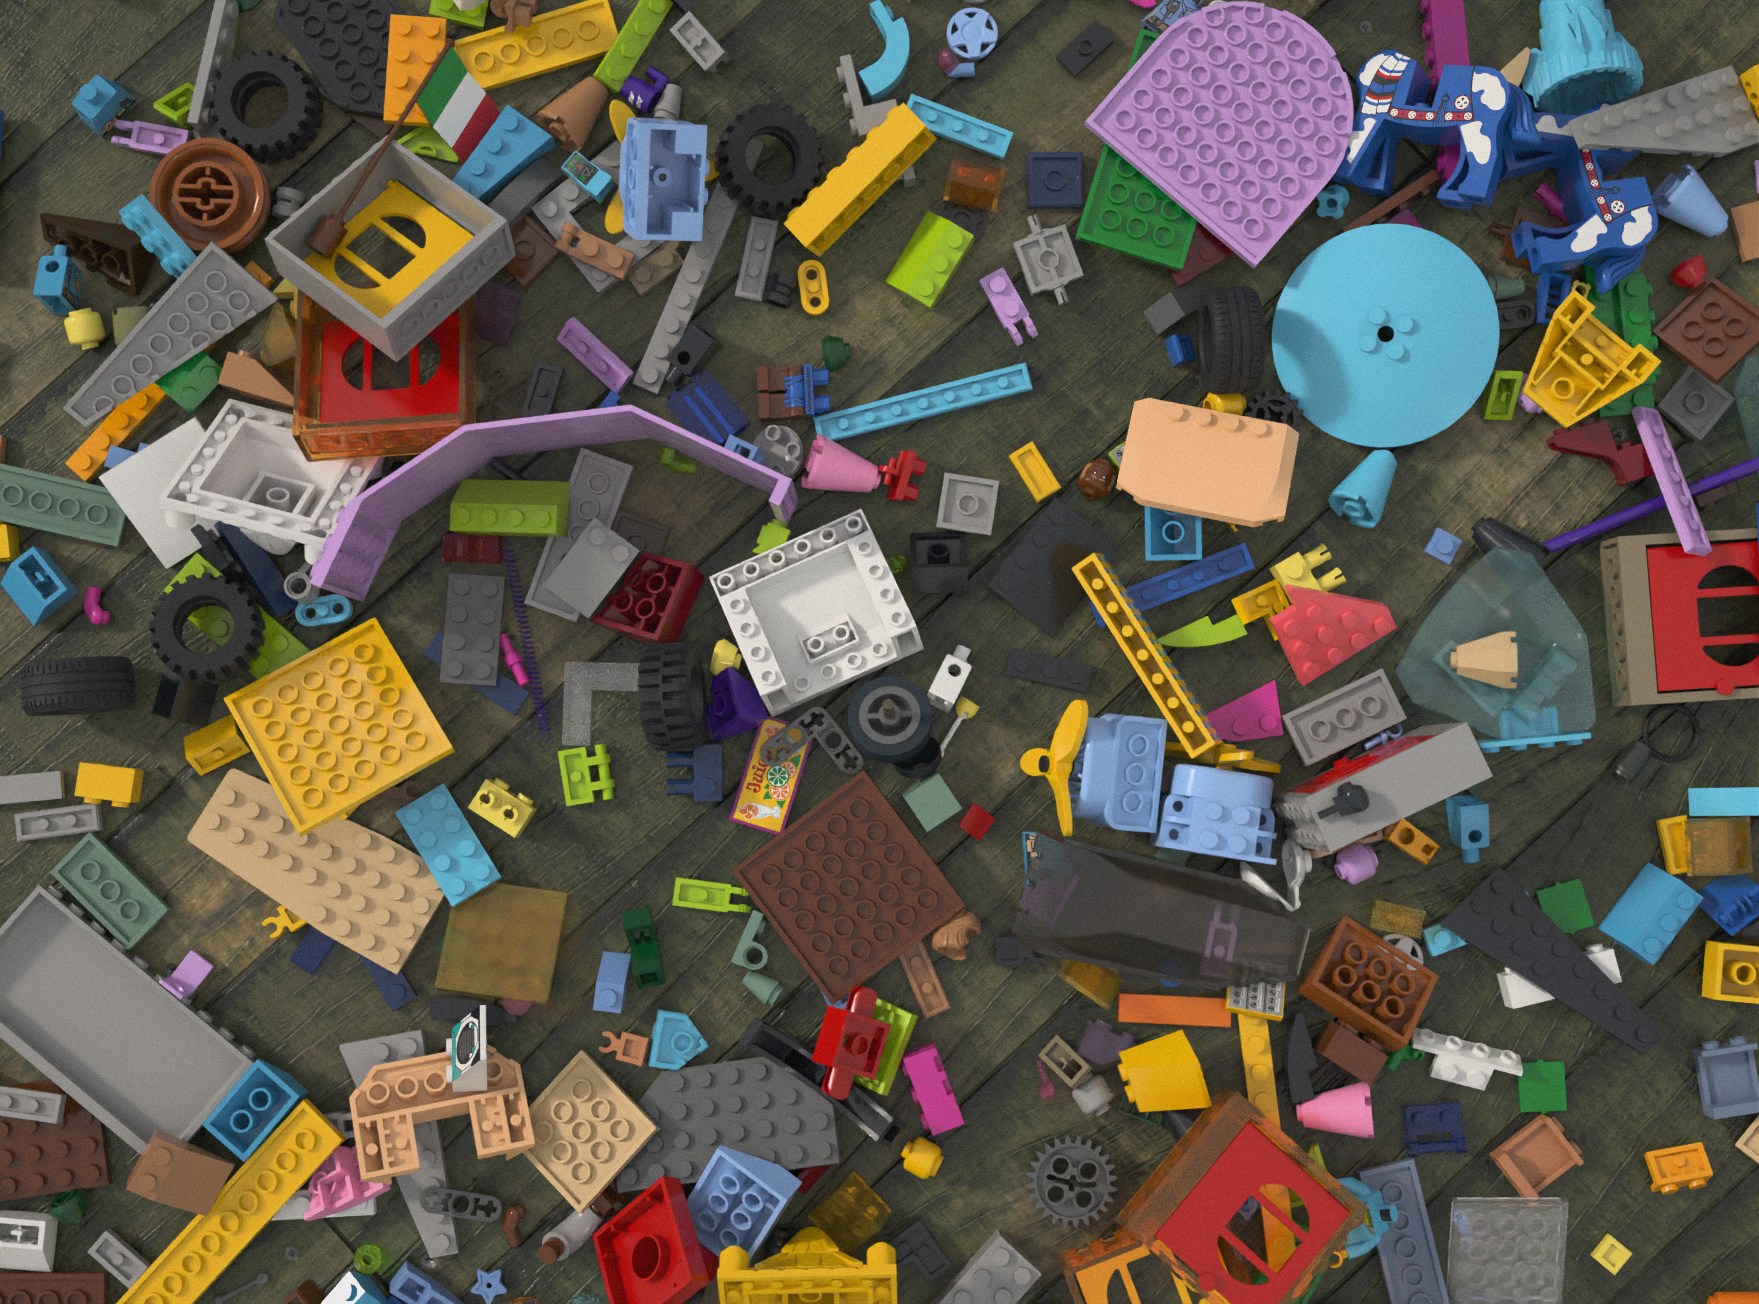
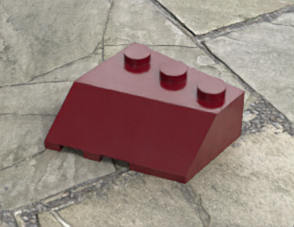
M644 552L624 577L625 583L616 594L612 593L606 600L608 604L600 614L596 613L590 621L628 639L648 645L677 643L704 575L688 563Z

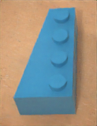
M507 105L452 181L487 205L498 196V193L546 152L553 150L557 144L550 134Z

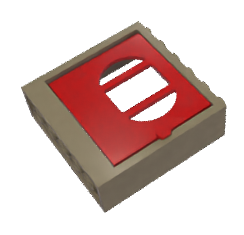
M1757 528L1705 531L1709 541L1758 538ZM1678 533L1618 536L1599 542L1612 707L1759 698V688L1734 689V686L1759 685V655L1747 664L1726 666L1712 660L1702 649L1703 646L1759 643V634L1701 637L1697 609L1698 598L1759 595V586L1714 589L1697 588L1700 580L1709 571L1720 566H1736L1745 569L1759 582L1758 541L1710 544L1712 551L1705 556L1685 553L1683 546L1646 548V545L1681 543ZM1716 688L1714 691L1657 693V691Z

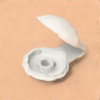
M1287 838L1282 846L1281 854L1282 866L1287 881V900L1244 861L1240 862V875L1246 887L1253 894L1267 901L1279 900L1288 911H1294L1301 905L1299 901V887L1304 880L1305 873L1310 872L1312 869V859L1308 850H1302L1293 838Z

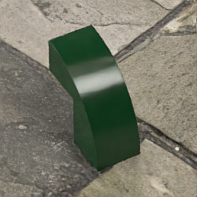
M650 906L622 912L624 932L630 945L632 973L638 989L666 984L659 939Z

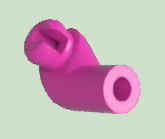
M87 586L84 602L86 615L91 623L97 626L99 624L107 625L111 615L109 611H103L99 606L102 589Z

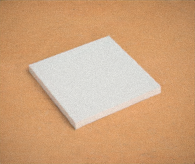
M196 416L99 476V479L166 569L202 547L190 530L197 524L202 525L206 531L212 528L216 535L220 536L214 527L218 521L199 517L198 515H195V523L192 527L181 531L172 529L165 522V510L159 508L158 499L206 432Z

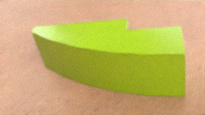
M1238 614L1215 625H1212L1209 617L1206 616L1159 638L1158 641L1162 647L1201 648L1234 640L1246 635L1247 632Z

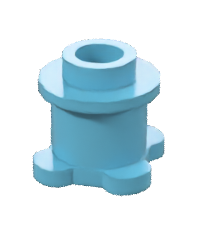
M1334 184L1320 191L1317 195L1319 200L1317 214L1320 217L1333 216L1335 219L1341 218L1344 215L1343 209L1349 204L1350 200L1347 189L1341 185Z

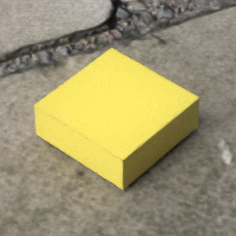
M1607 1233L1590 1255L1608 1271L1616 1275L1633 1253Z

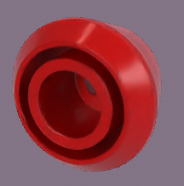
M1698 254L1691 256L1669 272V280L1683 289L1687 286L1691 290L1706 280L1703 277L1707 273L1704 257Z

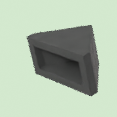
M1187 284L1170 291L1146 309L1143 314L1158 336L1196 313L1199 308L1200 299L1191 284Z

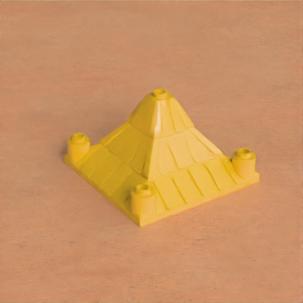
M807 1227L797 1232L781 1249V1253L756 1263L754 1268H749L748 1252L739 1246H729L720 1253L717 1282L720 1304H897L896 1250L885 1242L875 1243L867 1250V1265H863L862 1261L840 1252L836 1244L824 1231L816 1227Z

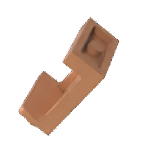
M1540 1114L1489 1154L1522 1199L1531 1205L1540 1199L1537 1193L1575 1164L1578 1166L1584 1164L1579 1156L1582 1154V1151L1571 1139L1567 1141L1562 1134L1565 1130L1555 1117L1550 1119L1543 1114Z

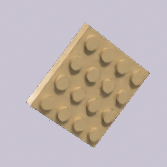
M580 1050L529 1106L535 1146L524 1151L523 1154L578 1213H584L660 1128L585 1050Z

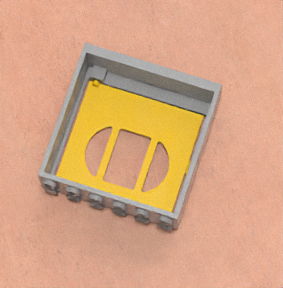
M385 136L381 141L374 144L362 157L355 160L342 174L335 177L323 190L315 194L303 207L294 212L277 229L272 230L264 240L276 269L282 277L395 362H398L516 256L508 221L394 139H392L342 218L346 222L344 227L348 232L332 258L329 260L310 249L306 242L323 215L330 217L331 214L335 216L339 214L387 138ZM400 216L415 221L423 228L426 234L425 247H418L381 220V218ZM369 226L376 227L415 256L412 261L391 279H387L345 248ZM341 256L378 283L380 287L361 289L344 283L335 272L336 257Z

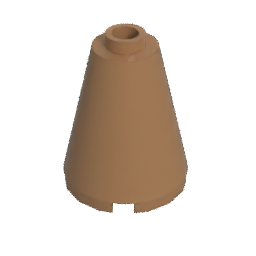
M588 76L542 108L537 114V124L541 129L550 134L553 139L556 138L563 143L560 148L570 153L574 151L579 152L583 148L608 98L607 87L596 78Z

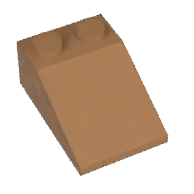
M239 350L238 354L228 351L218 384L236 394L313 417L314 411L276 374L264 366L263 360L243 350Z
M156 1128L127 1180L126 1189L154 1202L207 1216L235 1163Z

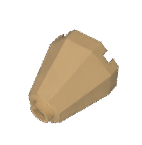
M1502 631L1456 646V652L1450 653L1451 669H1456L1457 675L1502 688H1516L1517 683L1511 682V678L1517 677L1518 674L1517 642L1513 643L1510 637H1516V631Z

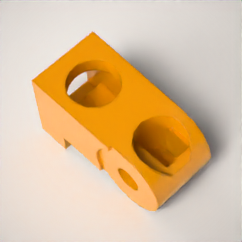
M1404 818L1386 826L1382 831L1383 838L1386 841L1392 843L1424 865L1429 863L1439 848L1433 840Z

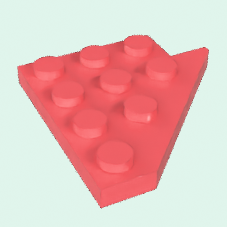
M1290 584L1284 587L1293 605L1269 619L1298 682L1303 686L1397 628L1388 607L1381 602Z

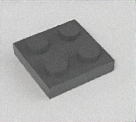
M1689 365L1655 405V408L1694 441L1699 442L1733 403L1735 398L1721 386L1715 385Z

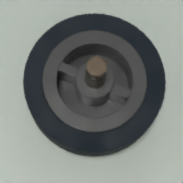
M885 676L869 681L855 693L848 710V724L855 745L864 755L881 763H899L913 758L923 750L931 737L933 718L929 699L918 685L902 677Z

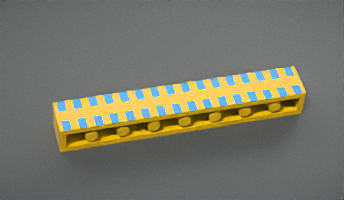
M1093 553L1071 569L1190 757L1192 759L1200 758L1222 744L1223 741L1105 556Z

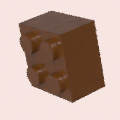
M1328 1019L1312 1044L1313 1049L1371 1086L1389 1058L1381 1052L1384 1047L1364 1034L1361 1038L1357 1037L1360 1031L1339 1019L1335 1023Z

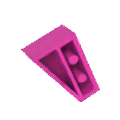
M931 1041L905 1051L900 1065L904 1076H910L913 1087H910V1092L915 1104L919 1102L924 1113L919 1115L924 1129H930L934 1136L963 1125L962 1114L935 1042Z

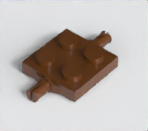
M1517 207L1508 227L1492 222L1488 233L1503 238V249L1499 260L1532 271L1529 259H1516L1510 233L1520 222L1527 221L1546 228H1564L1570 225Z

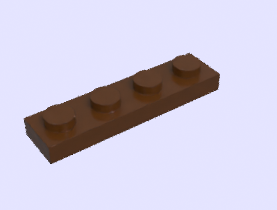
M1433 169L1342 228L1336 236L1359 227L1384 223L1389 219L1387 214L1394 209L1399 213L1412 204L1411 198L1416 195L1422 198L1435 189L1433 184L1440 179Z

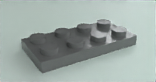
M449 573L440 684L497 687L505 577Z

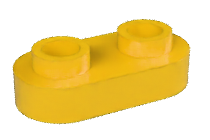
M807 260L798 269L802 307L807 314L820 316L829 307L825 269L820 262ZM815 272L817 277L814 280H809L807 274ZM813 299L821 301L818 307H813L810 303Z

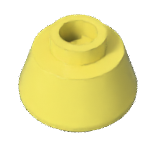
M726 639L717 642L712 655L710 671L714 676L720 674L727 667H732L734 670L739 671L743 655L738 654L739 648Z

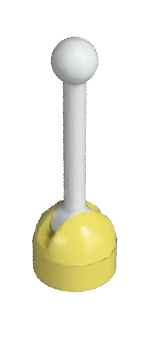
M962 695L955 707L958 717L940 745L942 757L944 756L945 747L961 721L972 718L980 708V706Z

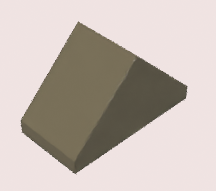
M1057 1034L1038 1055L1073 1090L1092 1069L1090 1064Z

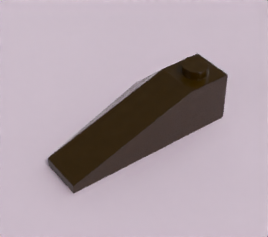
M48 213L40 215L44 240L53 246L65 245L72 248L71 257L76 256L85 262L86 269L92 273L98 271L107 278V283L112 287L135 296L140 294L155 255L154 252H149L142 245L140 236L134 230H130L122 224Z

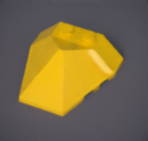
M1575 290L1554 311L1522 391L1523 394L1564 428L1571 426L1642 384L1661 363L1656 356L1640 343L1634 348L1630 347L1590 314L1596 307Z

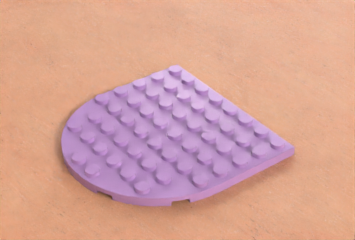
M1231 1L1203 7L1200 11L1192 13L1185 18L1182 17L1168 27L1095 109L1084 125L1254 269L1337 171L1345 156L1352 133L1353 99L1347 74L1343 72L1340 63L1335 57V51L1311 25L1288 11L1284 10L1282 12L1266 7L1263 3Z

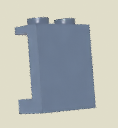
M1746 1036L1729 1038V1043L1722 1044L1719 1041L1702 1042V1047L1692 1048L1705 1116L1712 1119L1759 1113V1080L1753 1051L1759 1048L1758 1043L1747 1040Z

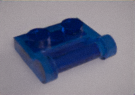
M1452 1101L1403 1106L1406 1146L1409 1158L1419 1157V1154L1456 1151L1457 1154L1467 1152L1461 1102ZM1453 1132V1140L1417 1142L1416 1135Z

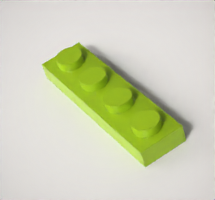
M640 0L593 77L613 93L619 92L673 5V2L671 0Z

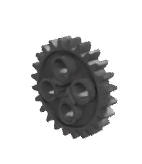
M1065 1134L1064 1142H1060L1054 1136L1055 1145L1051 1146L1045 1141L1046 1151L1042 1152L1036 1149L1035 1152L1039 1159L1029 1160L1030 1164L1034 1167V1170H1026V1175L1033 1178V1180L1025 1182L1026 1187L1034 1188L1028 1194L1029 1199L1038 1198L1033 1204L1034 1208L1044 1207L1041 1212L1043 1218L1052 1214V1224H1055L1060 1218L1064 1228H1066L1069 1220L1077 1228L1079 1220L1082 1219L1088 1226L1089 1216L1092 1215L1096 1220H1099L1097 1211L1099 1209L1104 1212L1108 1211L1104 1202L1114 1201L1108 1193L1117 1191L1116 1186L1110 1184L1111 1181L1117 1179V1175L1109 1173V1171L1115 1168V1165L1113 1163H1105L1110 1157L1107 1152L1099 1155L1102 1148L1100 1144L1091 1148L1092 1140L1089 1137L1084 1143H1081V1136L1079 1134L1076 1135L1074 1141H1071L1069 1135ZM1057 1158L1067 1160V1166L1061 1171L1052 1168V1164ZM1085 1163H1092L1095 1165V1169L1092 1174L1083 1175L1080 1173L1081 1166ZM1047 1175H1054L1062 1179H1070L1071 1175H1074L1077 1181L1095 1182L1096 1186L1091 1187L1079 1182H1073L1072 1186H1068L1065 1180L1047 1179ZM1053 1186H1059L1063 1192L1058 1198H1050L1048 1196L1049 1189ZM1081 1191L1090 1193V1198L1085 1203H1078L1076 1201V1195Z

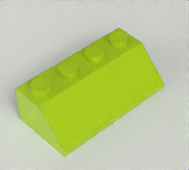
M463 479L451 502L449 530L468 535L567 538L570 482Z

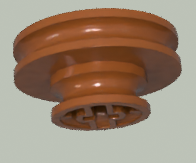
M200 138L177 146L159 163L150 185V203L192 252L198 255L202 253L211 241H214L228 254L240 251L253 242L260 234L270 212V188L262 169L241 148L221 139Z

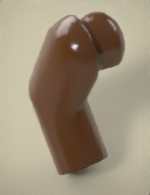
M521 1204L509 1207L501 1223L510 1248L523 1242L517 1228L520 1219L526 1217V1210Z

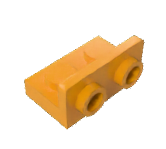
M1702 1142L1650 1151L1644 1155L1653 1180V1184L1650 1186L1652 1192L1661 1191L1665 1195L1679 1191V1187L1689 1186V1189L1702 1188L1707 1185L1706 1182L1713 1176Z

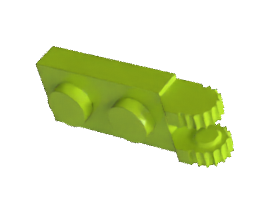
M676 877L672 904L674 906L751 913L752 907L748 906V904L730 903L731 893L750 896L744 887L732 886V884Z

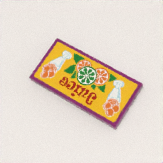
M767 715L768 719L758 727L729 820L778 835L785 830L813 739L780 765L773 767L766 765L760 758V747L789 723ZM804 727L807 735L812 732L809 728ZM797 728L790 729L786 735L788 742L792 744L798 743L802 738V732ZM781 737L776 740L781 744L776 749L771 747L766 749L768 755L765 757L766 759L773 758L776 760L778 758L777 752L782 747L785 749V752L790 749L784 744Z

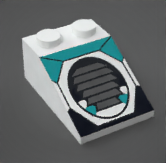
M486 1005L478 1006L452 1028V1038L446 1039V1055L452 1056V1065H446V1082H452L453 1092L487 1091Z

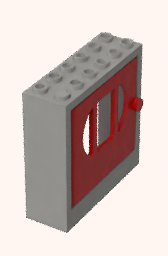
M1467 722L1424 725L1352 759L1345 756L1334 761L1333 768L1273 795L1275 802L1272 803V806L1278 818L1283 817L1287 828L1284 829L1287 838H1293L1300 847L1333 852L1478 784L1493 775ZM1350 781L1353 785H1361L1365 789L1369 797V807L1365 811L1350 816L1346 815L1342 818L1339 812L1323 819L1319 818L1317 812L1335 805L1332 798L1338 796L1337 788L1343 783Z

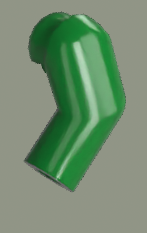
M1408 1042L1407 1046L1393 1053L1391 1052L1384 1066L1396 1072L1403 1060L1414 1059L1415 1061H1420L1424 1058L1425 1051L1412 1048L1411 1042Z

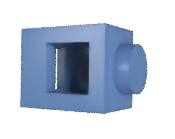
M729 435L724 448L743 457L750 453L748 459L763 466L765 465L766 457L763 455L766 450L739 437Z

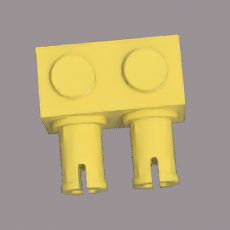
M1323 543L1303 556L1297 552L1269 568L1274 579L1278 580L1290 605L1293 604L1284 587L1287 584L1329 592L1346 583L1344 575L1335 580V577L1342 573L1338 567L1319 579L1313 577L1312 569L1332 559L1330 552L1322 556L1320 555V553L1327 550Z
M497 777L494 781L486 779L468 808L514 838L520 837L537 808L532 806L534 801L520 792L518 795H515L508 790L510 785Z

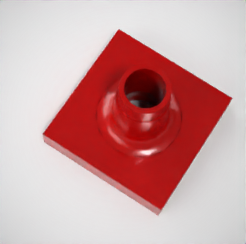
M662 1176L592 1235L610 1304H682L705 1285L709 1284L717 1272V1255L698 1243L680 1178Z

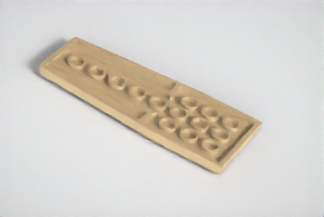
M230 769L188 834V841L307 923L396 975H399L445 898V894L422 857L385 836L350 820H341V817L338 816L300 837L272 785L237 769Z

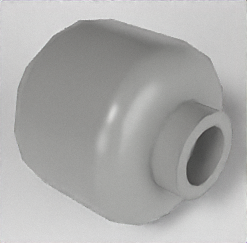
M1091 1072L1072 1091V1097L1084 1114L1089 1115L1094 1112L1098 1117L1111 1108L1109 1102L1113 1099L1114 1093L1102 1075L1094 1076Z

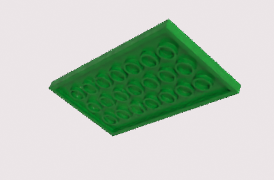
M1140 28L1126 74L1161 34ZM1104 143L1075 239L1181 272L1197 220L1110 146Z

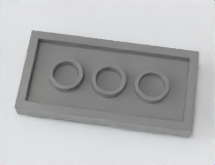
M1383 668L1281 716L1304 766H1309L1407 719Z

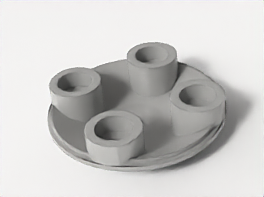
M770 425L758 434L753 445L766 450L763 455L766 457L764 466L786 477H791L802 463L803 445L801 439L789 427Z

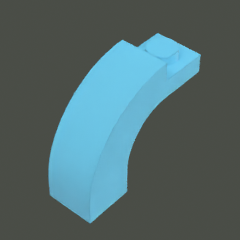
M880 0L870 3V14L885 39L886 49L877 62L859 72V82L872 104L887 96L898 86L906 72L909 61L910 43L906 23L903 17L894 21L895 18L888 5L883 6Z

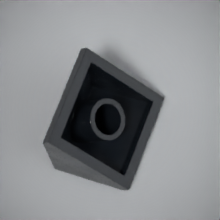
M165 665L152 713L169 720L206 727L219 684L212 685L211 682H206L205 685L196 684L192 680L187 681Z

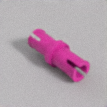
M1544 182L1532 195L1550 210L1549 213L1552 216L1556 215L1563 222L1568 223L1559 194Z

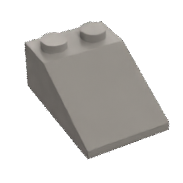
M594 517L543 586L589 619L633 561L639 550Z

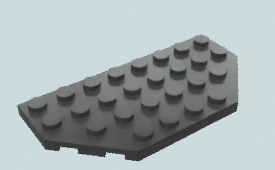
M765 1057L662 1071L637 1103L660 1129L617 1175L618 1193L646 1190L662 1176L680 1178L682 1185L697 1183L720 1145L778 1164L787 1171L840 1164L841 1156L835 1106L814 1089L808 1087Z

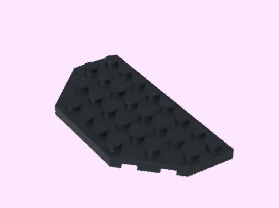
M278 0V5L275 7L274 12L275 21L337 109L384 117L391 14L406 15L396 0Z

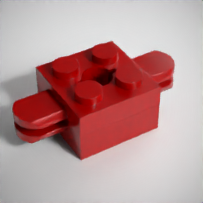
M864 986L852 987L845 1010L829 1005L827 1007L811 1061L828 1066L821 1090L829 1097L838 1100L847 1098L855 1074L875 1080L891 1025L872 1019L878 998L877 993L872 988ZM848 1036V1038H847V1040H846V1047H845V1046H844V1042H845L846 1037Z

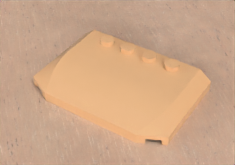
M1152 398L1135 401L1116 488L1120 491L1124 489L1134 496V501L1143 506L1249 527L1262 526L1263 522L1278 519L1277 522H1281L1284 520L1299 433L1289 425Z

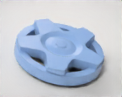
M966 8L960 10L951 18L948 24V44L951 50L963 59H981L993 50L997 42V25L992 16L983 9ZM967 14H976L973 18L966 16ZM987 21L990 23L992 30L986 28ZM955 23L958 31L951 35V29ZM982 44H990L986 50L981 52ZM965 46L968 53L959 50L957 47Z

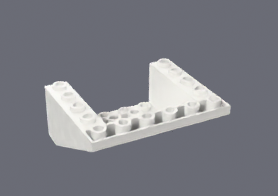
M862 509L709 577L758 692L772 717L924 649L917 626Z

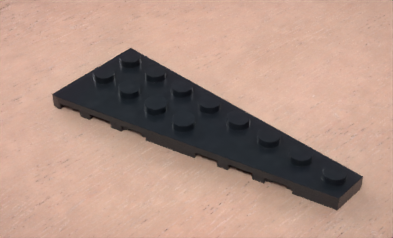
M1497 867L1438 923L1442 928H1446L1464 942L1482 951L1484 955L1501 963L1545 994L1551 995L1562 1002L1567 1008H1571L1585 1017L1592 1024H1596L1612 1034L1614 1038L1639 1054H1646L1664 1036L1656 1025L1500 867Z

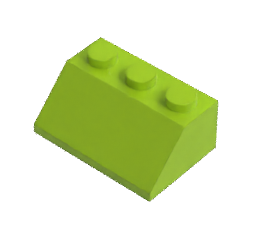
M927 211L885 283L932 311L975 241L974 235L953 222Z

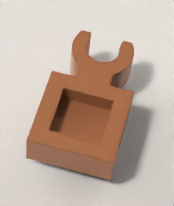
M604 1031L602 1033L603 1036L611 1039V1045L609 1047L599 1046L601 1052L611 1053L617 1051L616 1060L645 1066L652 1038L626 1031L622 1032L621 1039L612 1031Z

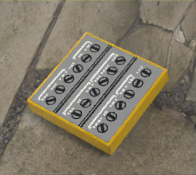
M1233 957L1227 981L1225 1011L1281 1022L1284 1009L1287 966Z

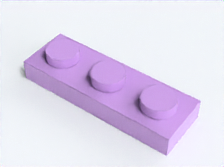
M575 317L566 322L557 340L608 388L617 394L620 393L634 372Z

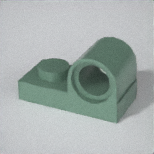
M757 908L753 910L731 962L752 970L762 968L769 958L767 946L754 939L756 934L761 936L767 920L763 919L764 914L761 910ZM751 948L761 950L763 959L760 962L755 963L748 958V951Z

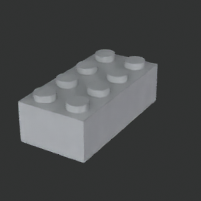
M997 1229L931 1304H1016L1042 1275L1041 1269L1002 1231Z

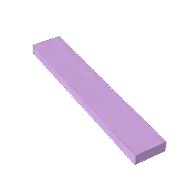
M1636 406L1631 410L1684 552L1705 556L1712 551V548L1658 409Z

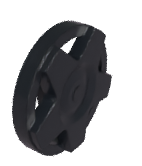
M955 195L946 199L940 205L936 214L974 235L975 241L973 244L985 232L987 225L986 211L982 204L971 196ZM955 202L952 210H945L947 205ZM967 202L972 203L978 209L970 210ZM982 221V227L978 233L975 225Z

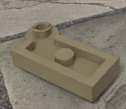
M666 240L657 250L629 269L626 277L641 297L682 268L684 261L676 251L679 248L680 241Z

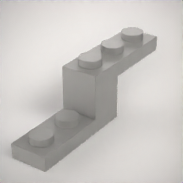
M848 54L840 56V66L836 67L839 83H845L847 92L842 94L846 110L851 109L853 119H849L852 135H858L859 143H864L870 130L880 126L887 119V114L892 108L897 106L896 99L863 106L851 55ZM911 165L897 179L903 180L904 188L915 185L916 178L913 166Z

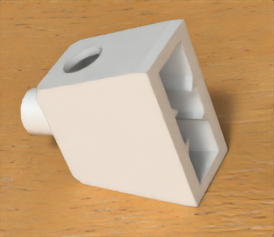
M957 645L953 656L946 655L926 695L930 705L946 713L950 712L972 668L968 664L972 655L970 649ZM949 672L955 673L957 677L951 676Z

